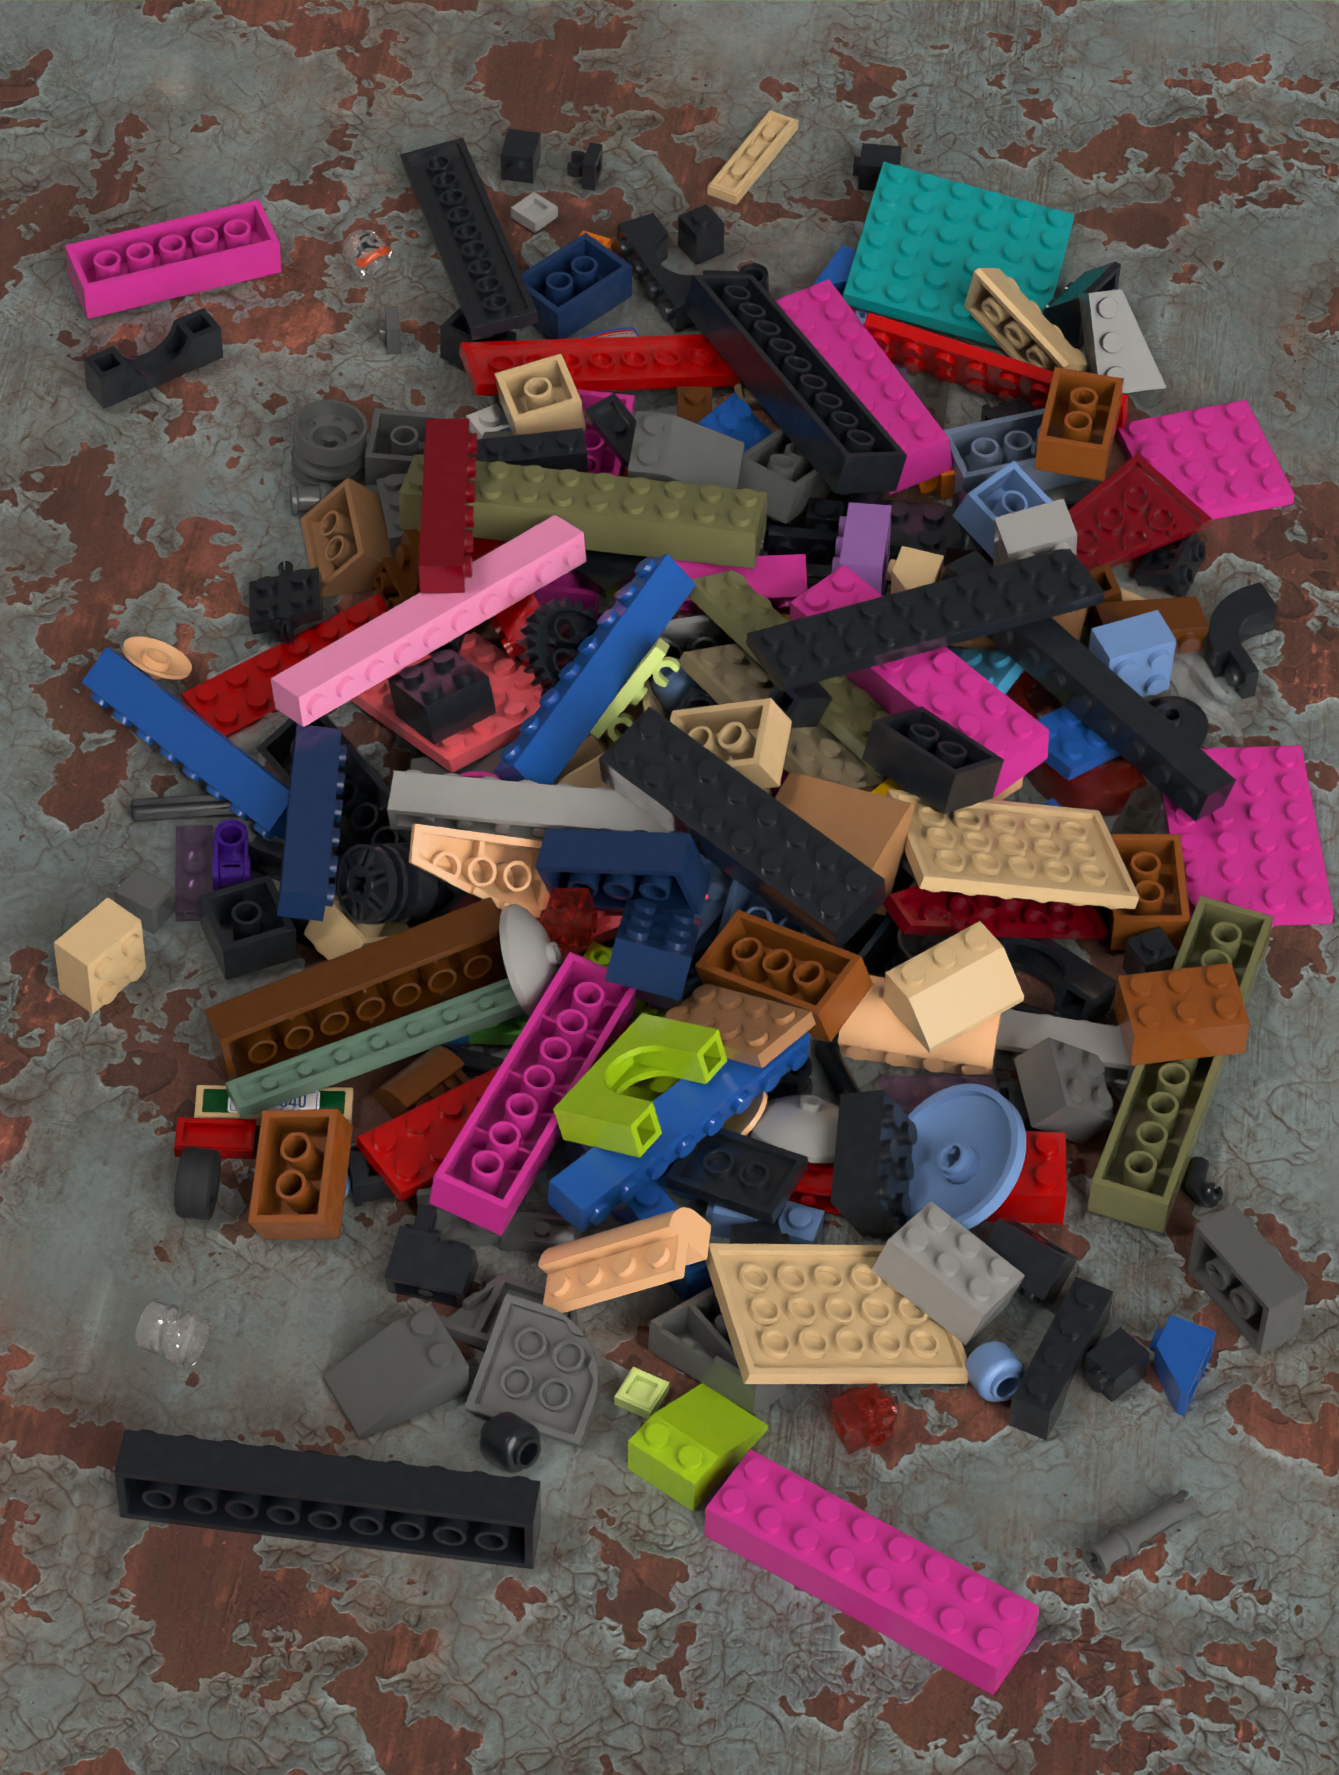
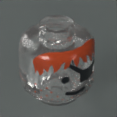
M359 229L351 233L342 244V260L361 280L371 277L379 279L387 273L390 267L388 263L391 259V249L373 230L363 231Z

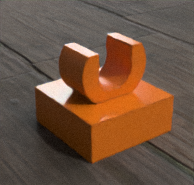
M954 470L941 473V475L918 483L920 492L929 493L936 489L940 500L953 498L955 485Z

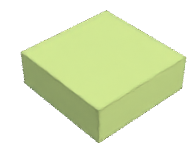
M633 1367L614 1396V1405L649 1419L657 1411L669 1392L670 1382Z

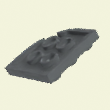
M506 1293L464 1408L467 1412L489 1419L502 1412L514 1413L533 1424L540 1435L582 1448L597 1407L600 1393V1372L593 1348L580 1328L564 1314L548 1306Z

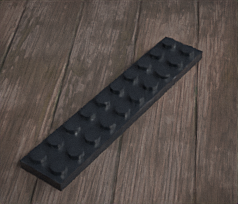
M464 138L400 154L403 169L472 340L490 338L498 333L513 329H523L528 325L538 323L537 310Z
M1056 549L747 633L746 645L779 691L783 692L1103 603L1105 592L1071 549Z

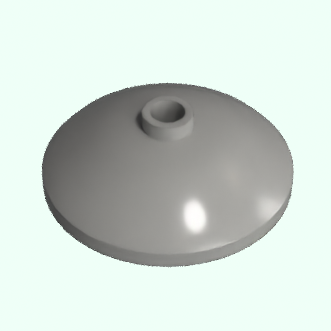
M511 904L505 906L500 915L499 934L501 951L507 976L515 997L524 1012L531 1017L558 972L557 965L561 964L562 961L561 952L558 944L555 941L551 942L544 926L527 909L518 904Z
M790 1095L767 1101L762 1116L749 1132L751 1138L806 1156L810 1163H834L839 1106L815 1095Z

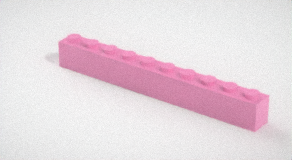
M556 515L548 518L472 562V578L465 579V593H418L271 678L275 708L302 727H305L585 563L587 560L584 532Z

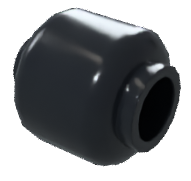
M511 1412L499 1413L488 1420L481 1429L480 1452L486 1460L509 1473H516L531 1467L537 1461L541 1451L540 1433L533 1424Z

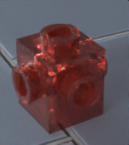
M552 888L546 909L541 911L540 923L546 929L551 942L555 941L561 949H587L592 933L597 931L598 912L588 888Z
M877 1383L864 1388L855 1387L844 1395L832 1399L830 1423L848 1454L868 1446L877 1447L893 1437L894 1419H897V1410L891 1397L888 1395L884 1397Z

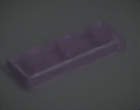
M213 825L176 826V922L200 921L198 896L214 891L212 878V857H214Z

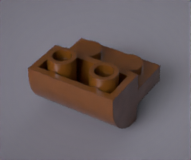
M417 529L403 531L400 545L395 550V557L383 558L379 572L374 577L375 590L377 594L381 595L387 611L420 593L418 568L420 533Z
M435 1046L375 1089L372 1095L390 1117L394 1119L470 1081V1079L462 1071L465 1064L457 1055L445 1047Z

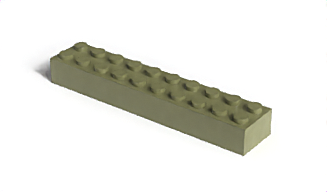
M414 454L399 491L400 529L403 530L417 529L420 531L424 454ZM476 461V479H470V481H475L476 500L475 503H469V506H474L475 524L474 528H468V530H473V537L510 541L556 515L584 532L585 550L654 558L668 554L673 560L755 569L766 531V492H757L747 488L740 490L721 488L717 485L684 484L681 481L649 480L645 477L613 476L609 473H584L573 469H548L537 465H511L501 461Z
M1200 896L1172 970L1232 963L1246 1008L1269 945L1274 916ZM1228 1055L1135 1066L1091 1182L1087 1211L1164 1233Z

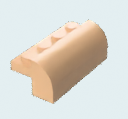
M869 975L873 986L839 1030V1051L843 1057L886 1063L892 1066L924 1069L935 1073L943 1072L962 1075L972 1079L992 1080L1001 1014L929 1053L884 1003L885 978Z
M682 1207L550 1247L542 1253L538 1263V1267L547 1273L543 1305L553 1308L560 1313H565L684 1278L686 1265L707 1260L711 1225L694 1210Z

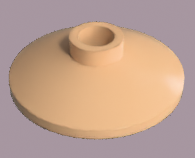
M134 636L126 639L122 646L126 658L154 680H160L161 678L180 680L187 678L192 671L190 660L181 651L160 640Z

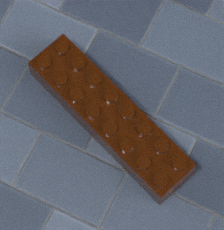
M489 897L204 1009L216 1061L227 1082L507 979L508 976L503 961L499 934L501 913L492 898Z

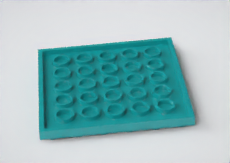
M883 162L843 293V299L849 306L1000 347L964 308L974 271L978 268H999L1007 277L1015 280L1019 290L1029 301H1033L1039 306L1043 315L1047 304L1054 297L1075 215L912 170L900 165Z

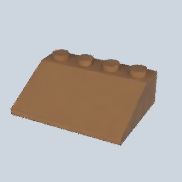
M791 771L776 794L775 799L885 879V896L887 898L893 889L916 804ZM882 904L875 913L885 915L887 910Z

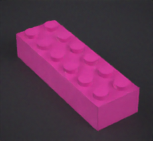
M259 199L65 245L68 277L87 319L281 272L280 242Z

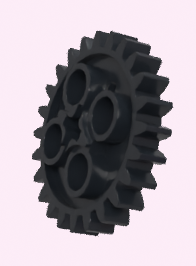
M565 597L560 602L554 598L547 604L544 603L534 610V613L525 619L528 624L520 629L525 637L519 640L518 644L527 649V651L519 655V658L529 661V666L523 671L524 673L534 674L535 679L531 685L532 687L538 685L543 687L541 697L548 690L555 687L560 680L558 677L560 671L568 663L574 661L579 654V645L588 636L593 635L598 628L597 621L600 616L598 618L594 617V606L591 605L583 610L581 600L571 604L568 597Z

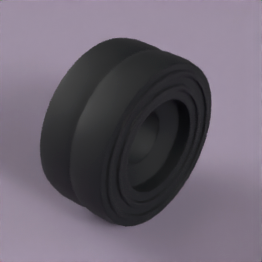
M194 1146L184 1148L179 1161L175 1182L174 1206L177 1216L197 1220L211 1219L218 1199L221 1178V1157L218 1150L202 1149Z

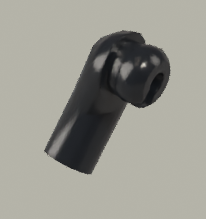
M1199 1156L1192 1157L1184 1183L1185 1191L1199 1206L1213 1208L1223 1198L1222 1188L1219 1186L1214 1189L1215 1183H1208L1206 1181L1209 1168L1208 1160Z

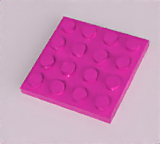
M1247 400L1126 423L1124 429L1118 427L1115 432L1128 460L1138 453L1210 516L1212 520L1290 505L1294 502L1295 494Z

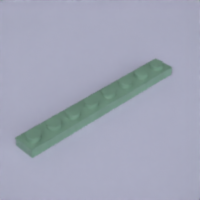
M507 978L225 1083L227 1093L240 1118L243 1119L525 1014L517 1001Z

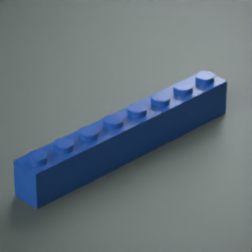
M668 554L655 558L647 557L638 564L635 569L636 576L631 583L626 584L619 590L616 595L617 602L612 609L607 610L600 616L597 621L598 628L593 635L588 636L582 641L578 647L579 654L560 671L558 683L540 698L539 704L541 706L521 724L519 728L520 735L500 753L501 761L493 772L501 780L516 782L531 780L538 784L552 785L696 586L695 582Z
M106 647L82 681L84 685L93 691L90 698L106 709L111 705L116 709L113 716L126 726L136 725L139 729L135 734L152 746L157 742L162 746L159 753L172 763L177 765L179 761L185 765L182 772L198 783L202 780L207 782L209 785L205 790L222 802L226 798L232 802L229 809L245 821L252 818L256 822L253 828L269 840H272L274 836L284 840L289 786L148 674L136 667L126 657Z
M806 1032L763 1068L727 1058L728 1061L707 1084L681 1079L653 1101L662 1134L640 1158L593 1147L549 1181L548 1204L580 1233L592 1224L599 1225L607 1218L615 1206L621 1202L626 1203L630 1201L642 1185L650 1179L656 1180L661 1177L668 1165L678 1157L684 1158L688 1156L701 1139L707 1135L713 1136L728 1118L735 1113H743L755 1097L763 1091H771L779 1083L781 1077L791 1069L796 1071L802 1067L809 1056L810 1034Z

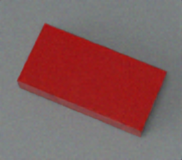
M177 1117L174 1143L175 1157H181L185 1147L194 1146L202 1149L218 1150L221 1158L254 1159L256 1120Z

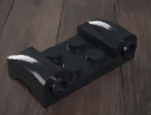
M973 489L957 492L953 497L952 507L883 499V492L879 494L868 492L850 493L847 495L844 516H847L849 502L891 505L890 535L911 537L910 548L943 555V567L974 551H977L982 556V547L953 517L963 499Z

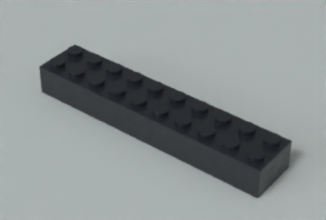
M752 274L693 275L683 311L814 467L816 472L819 473L831 490L840 495L864 492L879 494L880 492L896 491L907 454Z
M125 1429L114 1471L121 1518L527 1569L534 1568L541 1529V1481L530 1480L524 1476L504 1477L489 1475L483 1471L464 1472L448 1470L442 1466L435 1465L429 1467L408 1465L396 1460L387 1462L367 1460L356 1455L343 1457L322 1454L315 1450L303 1452L281 1449L274 1445L255 1446L240 1444L233 1440L214 1441L199 1439L193 1435L174 1436L158 1434L146 1429L139 1431Z

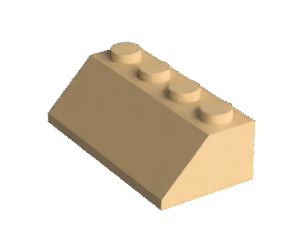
M978 268L974 271L964 308L1011 358L1053 372L1055 367L1082 372L1087 371L1089 364L1086 362L1083 353L1071 346L1064 338L1062 331L1056 325H1052L1042 315L1039 306L1035 302L1028 300L1019 290L1014 279L1007 277L999 268Z

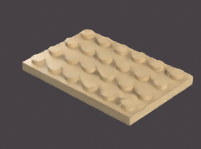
M888 789L886 797L916 804L903 849L920 889L930 892H959L968 896L980 894L998 896L1003 899H1032L1041 903L1053 901L1069 903L1075 906L1095 905L1104 906L1109 909L1136 908L1139 900L1138 892L1099 810L989 799L943 814L931 809L928 803L916 795L902 790Z
M709 1243L708 1256L705 1262L744 1384H967L969 1380L965 1367L967 1356L962 1342L872 1271L885 1245Z

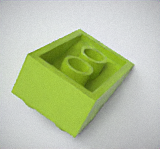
M702 1383L655 1412L628 1440L627 1469L694 1512L768 1430V1425Z

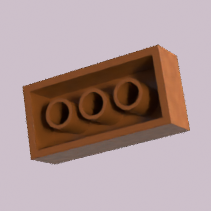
M741 910L735 912L695 965L703 985L707 983L811 1011L816 1025L807 1032L828 1042L833 1040L873 986L860 955Z

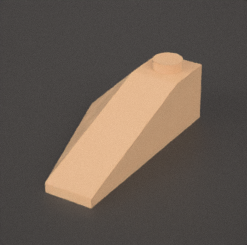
M412 824L409 863L481 900L491 897L497 908L501 910L507 905L518 904L527 909L535 918L549 919L551 896L535 867L542 841Z

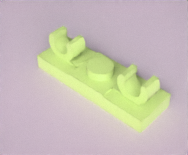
M661 638L656 641L590 731L591 734L599 739L607 729L609 737L615 742L622 735V733L617 731L616 725L624 723L630 727L635 722L633 716L621 712L625 710L629 703L635 707L648 691L644 684L651 674L656 684L666 687L669 680L661 674L660 669L662 667H670L677 673L681 667L675 658L664 657L669 649V644Z

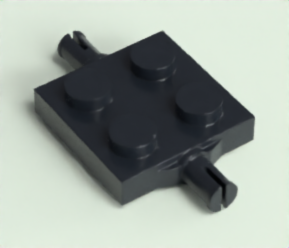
M285 561V567L283 562L278 565L279 576H265L249 582V624L253 635L268 631H280L279 640L283 644H288L287 636L290 643L295 639V628L306 623L323 620L322 577L319 567L298 569L293 572V564Z

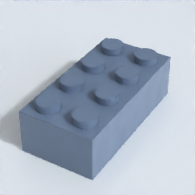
M1045 408L943 430L950 439L952 468L955 472L954 494L967 489H975L1013 460L1041 490L1092 479L1034 470L1037 441Z

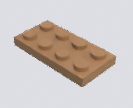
M707 983L696 988L690 997L680 1005L668 1010L663 1017L719 1029L728 1059L759 1068L766 1066L816 1025L811 1011Z

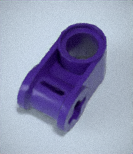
M224 820L215 828L214 857H212L213 891L220 890L221 887H230L252 880L248 830L246 825L239 820Z

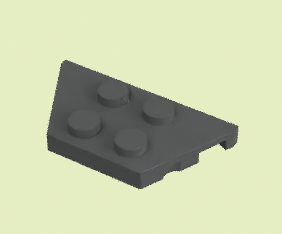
M501 1273L488 1282L482 1291L474 1292L462 1301V1308L447 1318L444 1315L439 1318L453 1339L486 1350L506 1293L543 1305L545 1288ZM577 1309L562 1313L578 1326Z

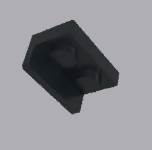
M1194 533L1144 554L1134 574L1137 585H1170L1175 597H1185L1194 582L1201 563L1205 560V545L1200 541L1198 534Z

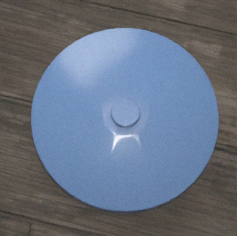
M959 1084L931 1095L908 1115V1118L916 1125L917 1142L912 1146L911 1159L914 1164V1177L909 1182L908 1195L911 1200V1213L907 1216L906 1223L932 1201L968 1230L987 1219L1002 1205L1014 1188L1021 1173L1026 1154V1131L1018 1110L1009 1100L990 1087L980 1084Z

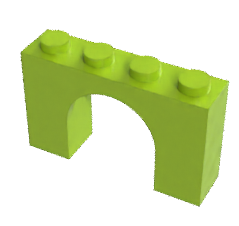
M642 1013L553 1108L563 1140L640 1158L662 1134V1130L652 1101L621 1095V1093L637 1082L661 1076L707 1084L728 1061L719 1029Z

